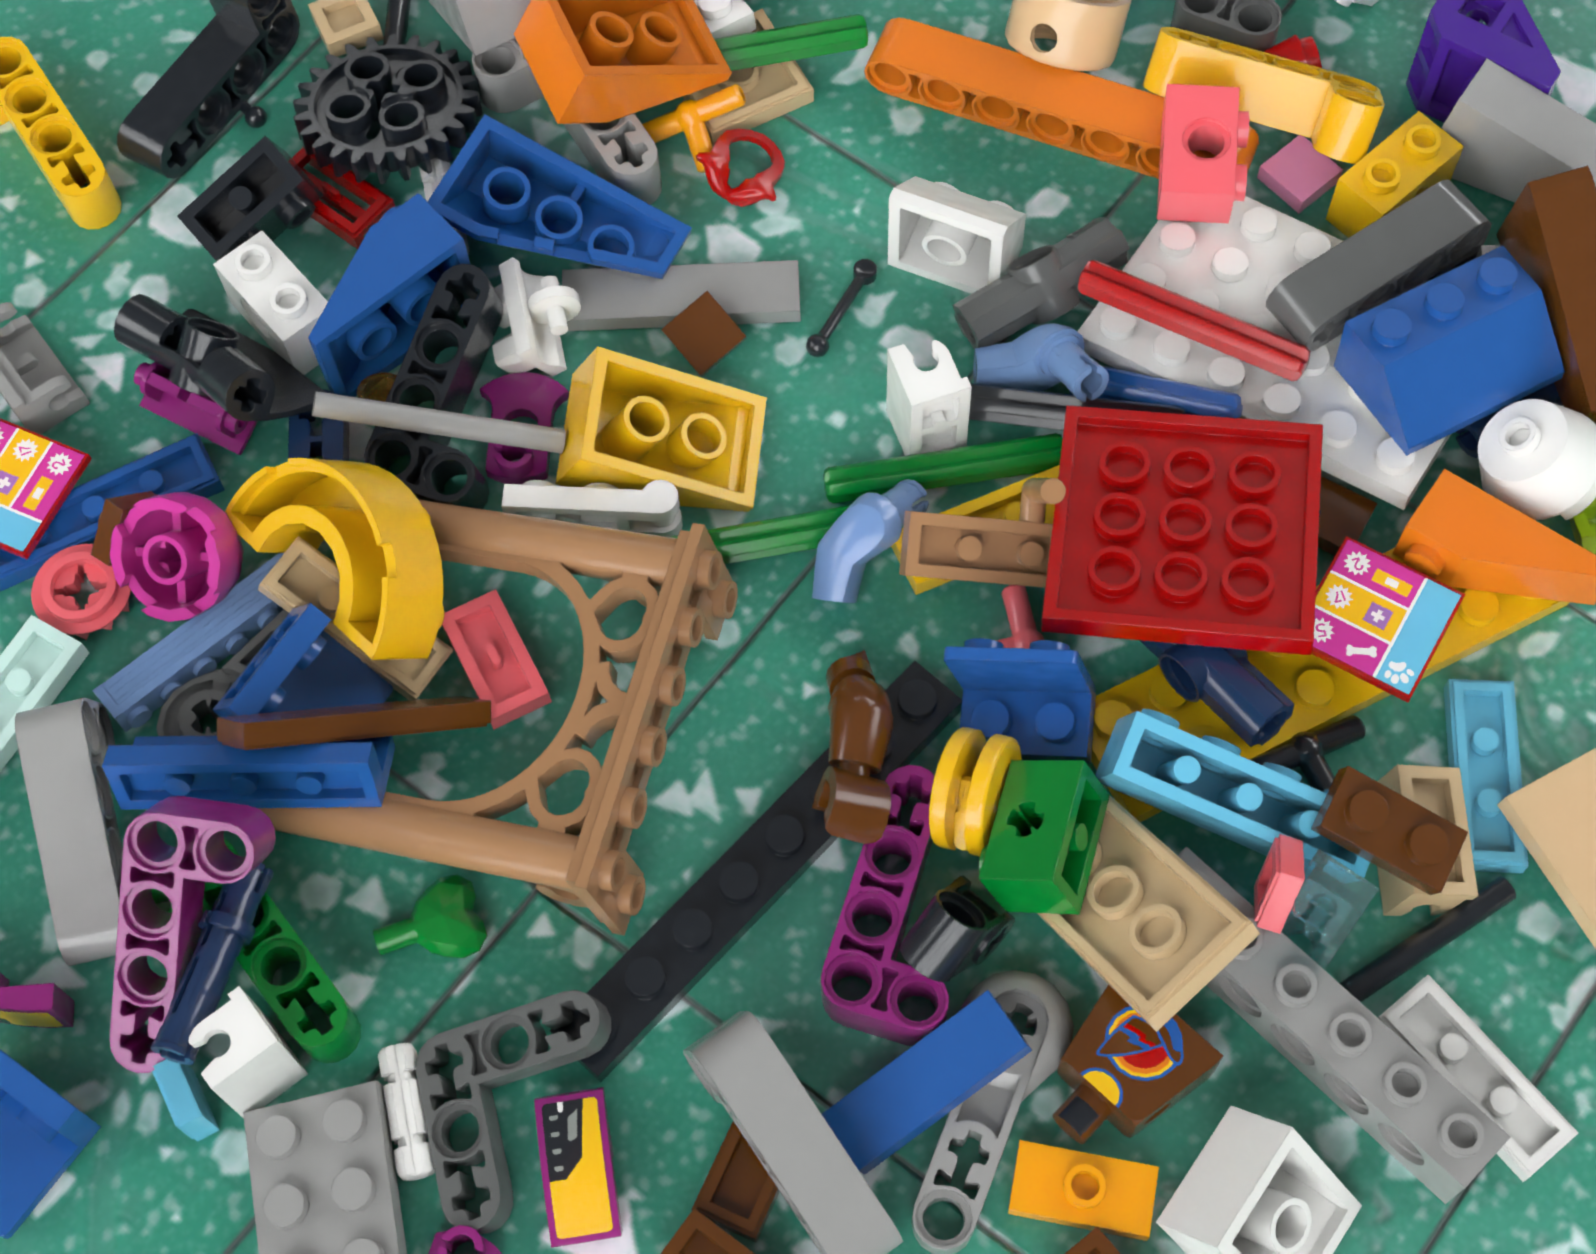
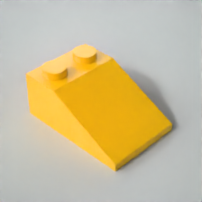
M597 346L572 374L564 424L566 440L563 453L559 456L555 484L567 487H585L591 483H607L618 489L643 490L648 483L654 480H666L672 483L678 490L680 506L749 512L754 507L767 397Z

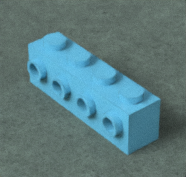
M1142 709L1141 712L1135 711L1117 719L1095 774L1101 784L1265 856L1268 855L1275 837L1278 838L1279 834L1302 840L1304 873L1334 886L1363 882L1370 862L1311 830L1329 789H1324L1322 792L1301 783L1302 776L1284 766L1270 762H1264L1263 765L1244 758L1240 756V748L1225 740L1204 735L1201 739L1178 729L1180 723L1177 720L1155 710Z

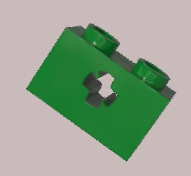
M1011 760L989 842L980 854L978 877L980 882L1006 912L1080 915L1110 797L1084 760Z

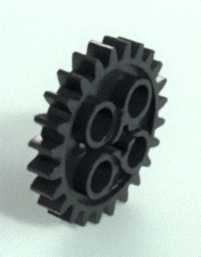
M391 34L386 45L378 46L373 37H368L366 49L360 51L353 45L346 44V57L341 59L331 54L326 55L328 69L311 67L309 72L312 82L299 83L298 88L301 98L293 100L296 112L293 118L306 154H314L317 165L320 168L332 164L336 177H341L353 169L356 182L358 183L364 181L370 172L377 173L380 184H385L390 172L396 171L399 172L404 181L410 180L411 168L419 166L428 174L433 172L431 160L436 157L442 161L451 162L453 159L450 146L463 148L467 142L466 133H473L478 125L476 117L483 114L478 80L476 75H472L469 61L460 62L456 49L442 53L439 40L432 41L424 48L421 47L419 35L412 36L406 44H399L396 34Z

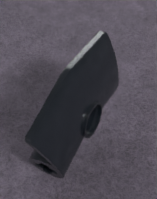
M138 294L125 302L116 317L114 335L120 344L171 370L169 379L173 384L189 392L210 397L235 419L241 421H268L292 417L313 409L315 391L325 392L270 348L195 309H187L181 314L146 295Z

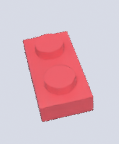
M496 589L444 613L442 627L478 699L491 700V725L494 730L552 702L550 694Z

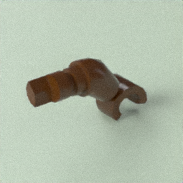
M865 650L836 660L827 670L826 682L831 696L828 705L830 716L829 764L832 766H828L822 776L812 808L825 812V829L832 836L862 844H870L882 838L890 814V787L886 781L872 778L870 774L881 772L893 731V714L888 693L881 685L875 682Z

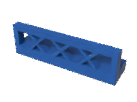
M139 736L134 738L132 745H109L102 768L121 810L149 809L169 796H186L249 805L255 808L382 807L396 746L393 736L243 750L222 745V742L217 740V736Z

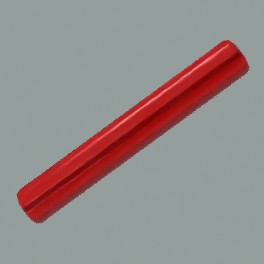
M1097 260L1088 261L1080 274L1078 291L1081 294L1265 371L1295 382L1301 378L1307 368L1311 351L1304 345Z

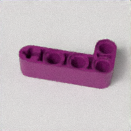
M916 765L899 767L891 772L885 780L891 792V808L887 826L882 838L877 842L863 844L821 975L822 1003L825 1012L833 1021L842 1026L906 1046L915 1045L947 1020L949 995L943 982L927 978L916 971L911 965L895 961L933 843L929 830V805L934 774ZM909 797H914L921 800V803H917L914 806L908 830L900 826L901 806L907 804ZM896 854L903 857L909 863V867L902 873L890 875L879 871L874 863L881 856ZM872 914L884 918L890 924V927L883 935L866 937L860 934L854 925L862 916ZM855 976L865 980L870 986V991L862 999L848 1001L840 998L833 988L842 978ZM921 996L930 1000L935 1006L936 1011L929 1019L919 1022L911 1021L904 1017L898 1007L906 998Z
M169 796L134 818L127 827L123 842L109 1038L113 1056L125 1069L135 1073H150L155 1070L154 1065L166 1060L160 1056V1053H154L150 1047L165 1020L171 1001L201 934L198 924L203 913L205 881L220 884L234 883L248 875L273 851L276 841L275 827L270 818L260 809L249 805L186 796ZM157 821L165 823L173 829L177 836V847L167 845L160 838L157 832ZM224 831L235 833L242 839L246 847V857L238 856L228 849L224 842ZM152 889L163 892L169 898L172 904V913L163 911L156 905L152 897ZM147 956L157 958L163 963L167 971V978L158 976L151 970Z

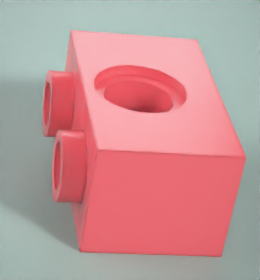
M1167 84L1161 125L1157 220L1229 224L1233 202L1244 201L1247 185V165L1236 163L1237 148H1246L1249 111H1239L1240 87ZM1205 150L1214 154L1215 157L1200 158L1192 152Z

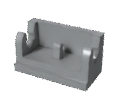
M11 302L0 304V323L12 318L17 313ZM26 314L11 320L6 326L0 328V394L26 429L41 435L90 404L86 395L72 379Z

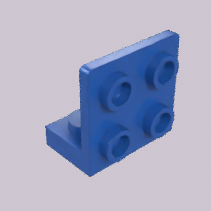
M312 603L293 608L212 711L220 717L384 703L392 693L393 686L326 633L324 629L332 619Z
M984 638L968 639L964 641V647H945L944 662L963 688L960 728L969 727L981 730L985 735L986 742L994 734L1015 738L1020 746L1022 760H1084L1087 764H1091L1096 687L1078 651L1070 650V646L1065 643L1052 640L1031 642L1029 649L1004 648L1001 642Z
M1 1049L0 1237L8 1239L18 1230L101 1126Z

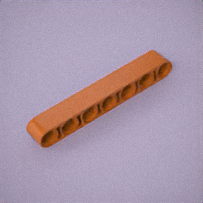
M899 17L886 22L864 70L866 79L877 90L894 97L1159 179L1161 125L1165 97L1081 71L1062 69L1040 63L1018 52L914 20ZM1249 126L1246 148H1237L1236 164L1247 165V173L1259 145V136L1251 126ZM1205 150L1192 152L1200 158L1215 157L1214 154Z

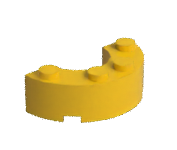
M288 458V462L276 467H263L239 488L225 512L236 529L237 534L256 552L285 553L298 536L318 549L325 539L333 551L339 571V603L333 624L370 659H428L438 629L444 621L442 561L428 512L422 507L413 492L391 472L369 463Z

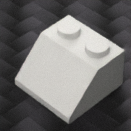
M915 176L894 187L889 196L888 265L972 294L1008 274L1006 270L1008 265L1018 258L1023 247L1026 214L1014 210L1006 203L987 201L963 193L948 183L931 182Z
M1230 1106L1156 1223L1186 1254H1333L1362 1205L1293 1127Z

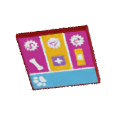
M1 418L0 549L28 560L92 458L85 452Z
M1346 536L1316 590L1314 643L1311 654L1408 703L1466 594Z

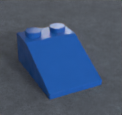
M419 193L404 204L389 209L381 217L380 221L369 228L308 337L329 390L335 394L356 397L400 365L405 358L441 275L452 266L470 264L464 238Z

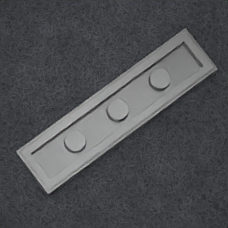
M798 260L671 265L663 279L611 268L562 270V286L575 289L579 294L581 310L578 315L567 321L568 331L665 327L706 291L713 296L735 324L801 322Z

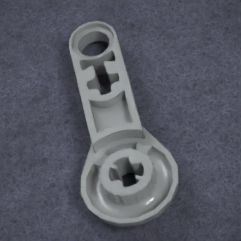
M1010 970L992 974L971 990L961 1006L962 1010L989 990L1010 1019H1012L1015 1012L1022 1013L1028 1017L1026 1028L1034 1027L1035 1033L1033 1036L1028 1034H1022V1036L1033 1051L949 1112L916 1199L911 1223L914 1237L918 1243L932 1254H955L966 1247L970 1241L1022 1101L1058 1069L1061 1058L1072 1042L1074 1025L1067 1001L1055 985L1036 973ZM967 1138L979 1141V1154L988 1159L985 1165L973 1163L965 1180L964 1189L978 1191L974 1200L970 1199L956 1187L934 1184L938 1175L951 1183L956 1170L958 1156L949 1151L951 1145L963 1147ZM935 1202H951L963 1214L964 1227L960 1234L952 1239H936L924 1227L923 1214Z

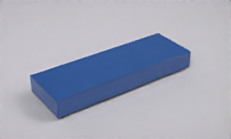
M987 990L823 1112L822 1116L859 1172L865 1175L1033 1050L995 996Z

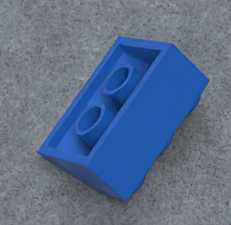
M1503 245L1347 320L1334 362L1336 370L1406 456L1562 379L1565 372L1542 290Z

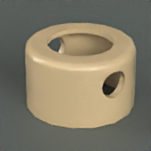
M1013 0L1005 29V37L1009 45L1020 54L1050 66L1074 71H1098L1109 68L1116 58L1132 0ZM1034 39L1057 40V43L1052 50L1043 51L1038 48Z

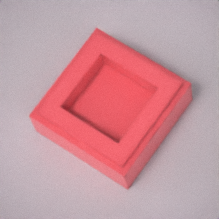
M1279 834L1278 838L1275 837L1254 885V920L1257 922V927L1278 934L1281 933L1305 880L1302 840Z

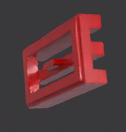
M304 147L292 157L296 164L324 194L321 199L355 222H350L320 200L314 203L316 208L311 218L357 250L369 228L380 221L381 217L389 209L395 207L392 198L367 181L356 182L352 171L349 170L343 176L336 177L332 164L320 168L317 165L315 155H307ZM306 164L311 165L370 205V207L365 211L340 194L339 190L327 182L321 181L303 167Z

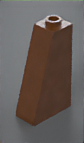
M1587 165L1527 182L1496 236L1500 246L1503 245L1542 290L1565 369L1562 379L1554 382L1563 407L1584 414L1596 424V187Z

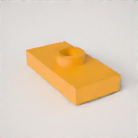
M1020 1140L1007 1214L1087 1230H1093L1098 1226L1103 1233L1147 1241L1151 1231L1159 1167Z

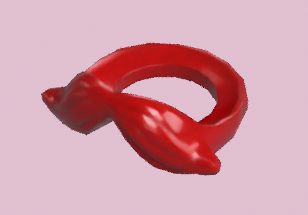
M749 129L726 130L717 138L710 152H698L696 155L697 161L703 164L711 189L732 205L743 207L764 199L776 201L773 187L783 174L785 160L776 144L764 134ZM749 141L762 147L770 156L772 165L768 169L757 173L755 177L745 179L739 187L731 188L727 183L730 174L729 146L733 142Z

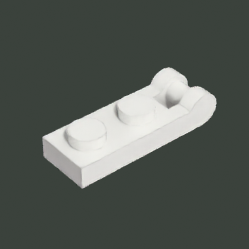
M530 480L523 483V485L504 484L501 507L505 513L665 537L678 535L683 527L681 510L679 509L678 490L672 483L666 480H654L648 483L643 490L618 489L607 483H591L585 487L556 486L544 480Z

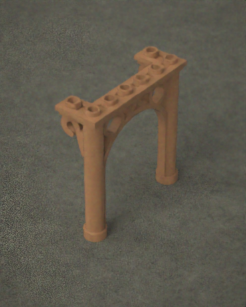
M419 500L430 516L441 560L519 572L538 577L557 587L574 605L583 636V667L578 691L565 722L549 746L528 768L502 786L472 798L457 801H435L385 792L382 807L258 809L270 818L275 831L536 883L535 888L542 894L566 904L589 908L601 923H604L613 934L625 936L631 915H637L642 907L646 890L644 873L626 851L632 830L638 829L641 826L646 814L647 793L645 789L652 768L658 767L665 755L667 745L665 727L672 706L677 707L684 695L686 686L684 668L690 649L699 645L703 634L706 639L718 641L724 619H730L735 612L738 599L737 584L732 580L723 562L722 554L717 550L704 524L692 523L690 531L680 530L678 538ZM573 575L598 578L609 582L589 599ZM629 600H637L646 607V612L642 617V624L635 634L623 640H613L606 637L601 624L619 605ZM607 657L616 663H632L637 661L627 693L617 687L618 672L611 661H607ZM603 697L605 703L600 704ZM614 729L602 766L591 752L581 749V746L585 745L593 749L595 743L603 734ZM572 770L588 772L590 776L589 785L585 790V797L581 805L573 812L565 815L550 813L546 788L563 774ZM528 802L530 812L539 824L536 828L495 819L516 810Z

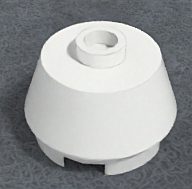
M1527 399L1515 402L1500 410L1483 429L1478 442V459L1483 491L1534 520H1545L1561 515L1565 520L1571 519L1587 508L1596 498V424L1584 414L1545 400Z

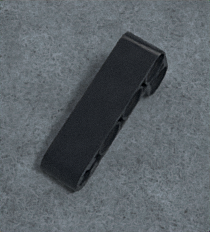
M209 0L216 16L126 116L117 134L119 152L124 157L167 178L174 179L182 176L237 114L242 102L249 100L295 45L299 35L300 23L291 0Z
M459 264L452 266L441 275L386 402L417 407L422 402L435 401L433 409L456 413L463 412L503 315L502 301L488 277L480 268L470 264ZM458 347V351L453 359L442 364L435 363L436 357L445 348ZM380 426L374 427L365 449L364 462L389 471L390 465L398 457L411 456L410 464L406 470L395 476L413 492L418 500L483 509L488 502L489 487L486 479L468 455L448 446L451 437ZM460 474L467 475L466 484L460 491L451 495L443 494L444 486L449 479Z

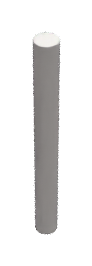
M315 391L313 401V417L560 454L563 453L566 440V430L554 427Z

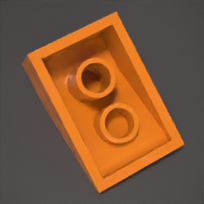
M531 0L514 32V36L557 124L607 123L727 81L732 74L694 0Z

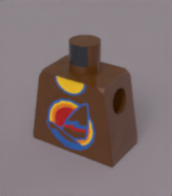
M1108 984L1061 1058L1057 1073L1075 1091L1053 1113V1119L1067 1135L1080 1144H1084L1106 1119L1123 1135L1132 1138L1207 1081L1215 1072L1223 1055L1177 1014L1156 1032Z

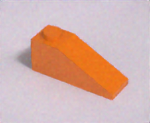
M1445 468L1406 524L1393 551V554L1404 560L1407 566L1433 579L1435 578L1449 587L1595 605L1596 603L1595 554Z

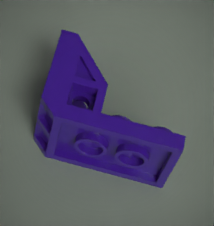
M1437 0L1430 10L1406 81V86L1415 109L1445 123L1457 101L1486 59L1491 60L1551 96L1561 70L1522 0Z

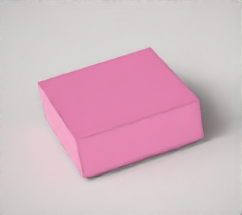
M1299 135L1260 166L1257 178L1299 214L1337 184L1343 169L1329 157L1316 151L1307 138Z

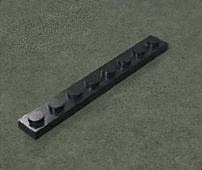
M916 661L885 690L888 693L893 714V731L881 772L870 774L872 778L885 781L887 776L895 769L909 765L961 711L962 699ZM829 748L587 992V994L605 1005L611 1016L612 1030L607 1043L597 1053L578 1060L600 1083L838 838L826 831L824 822L825 812L812 808L822 776L828 766H832L829 764ZM575 1009L573 1010L574 1017L571 1024L555 1030L551 1029L550 1032L551 1034L566 1032L579 1039L581 1038L580 1026L590 1022V1016Z

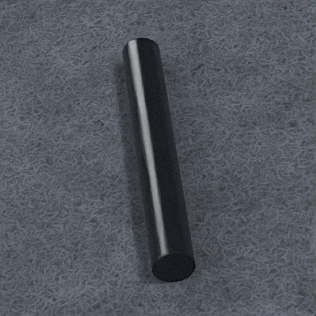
M1504 877L1496 878L1478 890L1476 898L1465 900L1453 909L1448 910L1339 984L1358 1001H1364L1515 900L1516 892Z

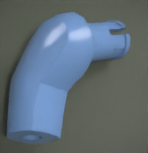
M1060 324L1040 325L1012 342L975 348L974 384L1045 391L1062 382L1077 399L1086 402L1087 396L1090 400H1094L1104 392L1109 382V374L1103 366L1085 353V343L1082 335L1073 328Z
M905 479L898 482L892 489L882 495L878 493H865L859 496L841 514L818 543L812 598L842 603L857 602L867 562L899 540L902 526H904L905 511H927L928 501H921L912 507L914 502L927 495L921 484L915 480Z

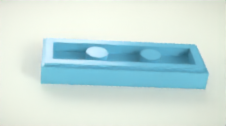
M1448 679L1444 686L1449 767L1460 768L1475 872L1523 873L1528 867L1527 848L1497 806L1506 796L1522 788L1514 681Z

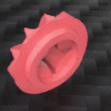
M93 544L74 545L54 554L38 571L31 590L32 605L40 620L65 634L77 635L87 640L89 633L99 629L112 631L113 620L121 612H130L128 600L131 589L128 585L120 588L115 579L112 565L108 566L91 555ZM84 574H86L94 589L99 590V592L90 594L88 604H85V609H81L75 598L70 595L80 592L81 583H84Z

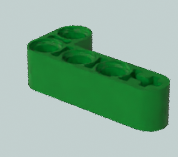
M224 838V842L228 849L234 854L240 856L238 852L235 850V848L232 846V844ZM205 883L203 912L212 909L223 884ZM152 889V897L156 905L161 902L170 901L163 892ZM265 892L257 911L264 912V917L261 924L255 929L256 932L250 945L242 947L237 961L290 1035L310 1057L322 1063L339 1062L347 1058L357 1048L361 1038L359 1020L274 901ZM170 902V908H169V910H168L169 913H172V904H171V902ZM294 961L301 962L300 971L293 981L285 985H273V977L282 965ZM314 1001L329 1018L333 1026L324 1035L319 1032L317 1025L304 1010Z

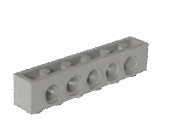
M1185 847L1177 856L1244 914L1260 933L1207 986L1444 1204L1448 1203L1468 1186L1511 1137L1283 932L1278 934L1257 927V922L1254 920V907L1188 847Z

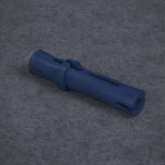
M260 863L244 878L234 883L223 884L212 909L203 912L198 924L202 932L197 941V946L180 980L165 1020L150 1047L154 1053H160L161 1057L184 1065H193L195 1063L200 1047L194 1048L190 1045L188 1041L189 1036L197 1024L216 1011L230 978L229 975L242 947L250 945L256 932L252 923L262 897L265 895L268 885L274 876V872L270 868H265L266 865Z

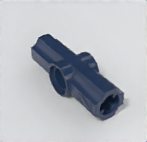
M1139 640L1159 659V666L1164 677L1181 697L1190 702H1198L1201 699L1250 747L1256 744L1261 746L1279 732L1283 724L1292 716L1294 703L1248 661L1246 650Z

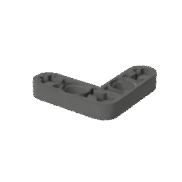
M578 990L563 991L439 1033L428 1039L421 1047L416 1059L418 1086L441 1206L446 1219L454 1227L458 1225L470 1226L477 1230L479 1234H489L501 1228L509 1219L513 1208V1190L492 1089L590 1057L600 1051L607 1043L612 1028L611 1016L607 1007L598 999ZM575 1009L590 1016V1022L580 1026L581 1038L579 1039L566 1032H557L547 1036L540 1024L542 1019V1024L554 1030L567 1026L573 1022V1010ZM513 1027H523L529 1037L528 1049L519 1061L505 1064L499 1055L501 1037ZM449 1052L463 1058V1064L458 1065L453 1070L455 1085L451 1079L439 1075V1068L449 1063ZM456 1090L468 1095L472 1094V1097L470 1099H457ZM445 1099H450V1101L444 1104ZM472 1113L479 1123L477 1141L471 1148L457 1152L450 1142L449 1132L451 1126L458 1117L463 1114ZM483 1161H485V1166H484V1167L473 1166V1165H478V1164L482 1163ZM473 1166L471 1167L473 1176L457 1171V1167ZM474 1183L478 1188L490 1191V1200L484 1201L480 1205L481 1216L478 1213L466 1210L465 1201L475 1197Z

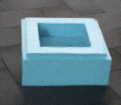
M168 1059L153 1066L155 1069L152 1071L174 1124L178 1129L197 1142L220 1130L193 1069L188 1065L179 1064Z

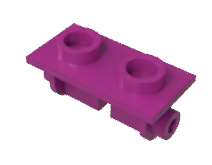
M143 362L138 366L134 374V383L140 386V392L144 395L139 406L194 433H198V435L238 455H242L258 421L235 419L210 397L192 393L176 386L169 379L171 370L156 362L152 364Z

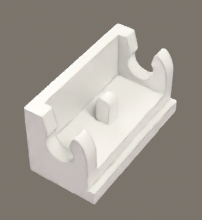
M937 340L932 341L931 351L932 357L937 361L938 365L930 371H922L915 366L914 356L904 344L887 349L886 412L905 456L967 446L972 386L968 377H960L949 350Z
M238 986L227 994L231 999L229 1002L196 1025L188 1041L190 1045L197 1048L207 1044L210 1037L215 1034L225 1033L229 1035L231 1043L228 1051L224 1055L214 1058L202 1071L201 1075L209 1087L244 1119V1112L263 1108L307 1076L308 1073L273 1023L244 990Z

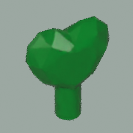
M458 874L440 877L418 898L410 918L374 929L373 935L380 955L417 943L432 954L448 958H466L480 951L488 935L484 921L473 912L476 894L472 882Z

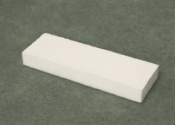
M1429 975L1424 977L1378 1017L1511 1137L1496 1154L1522 1182L1531 1177L1578 1134V1131Z

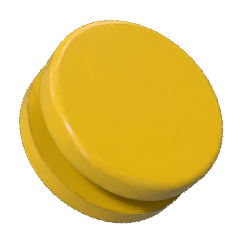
M969 727L957 729L949 738L936 769L930 796L929 830L935 845L949 850H956L957 847L959 850L968 851L971 855L980 857L982 849L989 842L1011 760H1022L1020 746L1015 738L994 734L986 742L985 735L981 730Z

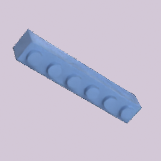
M278 553L236 584L221 602L199 616L186 621L103 684L92 690L125 732L132 727L137 728L144 725L151 718L152 713L167 701L174 690L193 678L215 671L219 662L230 654H237L251 638L257 635L284 610L258 591L261 581L284 553Z

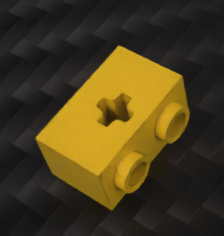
M1418 111L1338 178L1326 220L1348 238L1436 183L1447 179L1451 181L1464 146Z

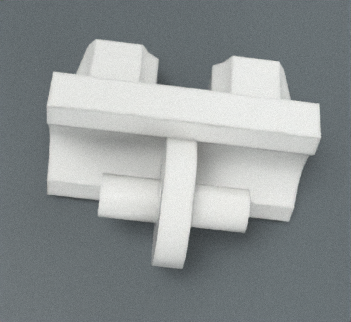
M512 257L499 265L502 283L494 288L503 306V315L499 326L503 329L511 326L512 332L492 345L495 363L499 368L510 374L527 372L538 368L554 377L567 370L560 335L568 331L567 321L577 316L581 310L579 294L573 288L559 286L556 276L543 277L525 273L520 267V262Z

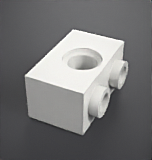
M260 231L213 265L231 304L277 354L305 375L319 365L308 337L328 301L263 231Z

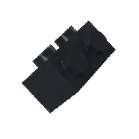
M264 136L178 214L177 217L210 255L218 261L260 231H263L273 242L287 228L295 229L311 217L316 208L314 203L324 194L286 151Z

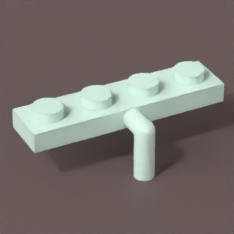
M33 615L28 618L0 655V772L18 749L15 733L16 713L51 705L89 655L88 650L81 642Z

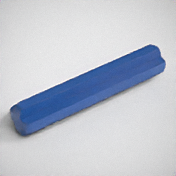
M1103 366L1109 374V382L1104 392L1098 398L1178 406L1183 408L1188 415L1240 418L1242 416L1243 405L1241 404V397L1236 393Z

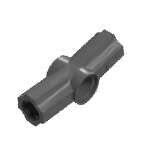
M1107 217L1096 218L1069 234L1057 244L1039 247L1014 260L1006 269L1008 274L953 304L954 317L963 335L971 343L974 350L975 348L994 345L1031 323L1041 324L1054 320L1079 304L1081 300L1078 295L1080 294L1078 291L1079 277L1088 261L1097 260L1118 269L1128 263L1127 251L1130 249L1122 231L1117 229Z

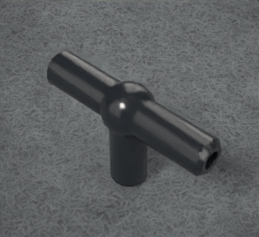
M1351 715L1312 733L1307 731L1299 732L1288 743L1249 760L1263 765L1264 762H1270L1291 770L1300 767L1310 787L1323 792L1324 789H1330L1335 778L1324 755L1363 739L1366 728L1359 717Z

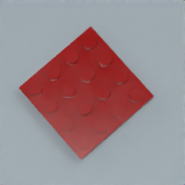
M1066 405L1058 479L1065 485L1066 494L1061 502L1055 504L1042 614V632L1311 655L1315 625L1323 425Z

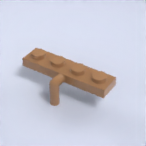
M1056 478L1028 479L1022 487L1019 521L905 511L899 574L904 576L1046 588L1053 524L1044 523L1046 504L1061 502L1066 494L1065 485Z

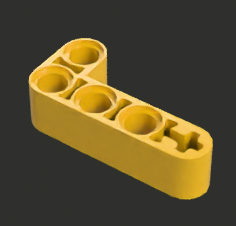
M1174 27L1160 28L1142 84L1148 91L1165 97L1167 84L1240 87L1239 111H1249V121L1311 138L1313 148L1319 153L1332 159L1356 164L1367 155L1385 106L1380 89L1364 80Z
M0 37V126L10 121L70 217L79 227L91 230L101 229L110 225L120 214L122 203L101 159L26 45L14 37ZM86 183H88V186H87V187L80 188V187H82L83 185H85Z

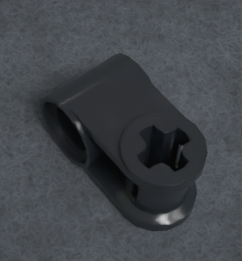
M964 875L959 876L946 888L937 891L900 944V952L904 959L916 971L934 981H950L951 978L973 964L979 965L1002 942L1015 922V918L1008 912L999 914L971 891V881Z

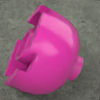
M174 492L142 499L134 504L135 507L129 511L124 523L115 526L112 532L110 559L115 579L120 588L128 585L135 597L147 606L141 610L147 616L167 622L187 620L199 616L225 599L240 577L244 553L241 537L237 534L227 513L205 497L188 492Z

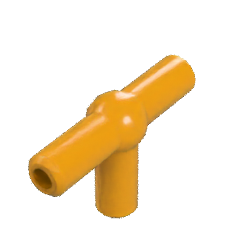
M734 84L699 100H685L678 104L675 110L647 121L642 125L655 143L684 131L697 171L705 173L703 164L696 159L698 152H710L713 147L705 122L744 106L746 102L745 94L739 85Z

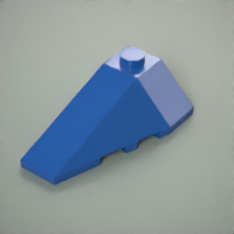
M484 114L427 201L452 227L478 241L659 279L664 278L692 230V227Z

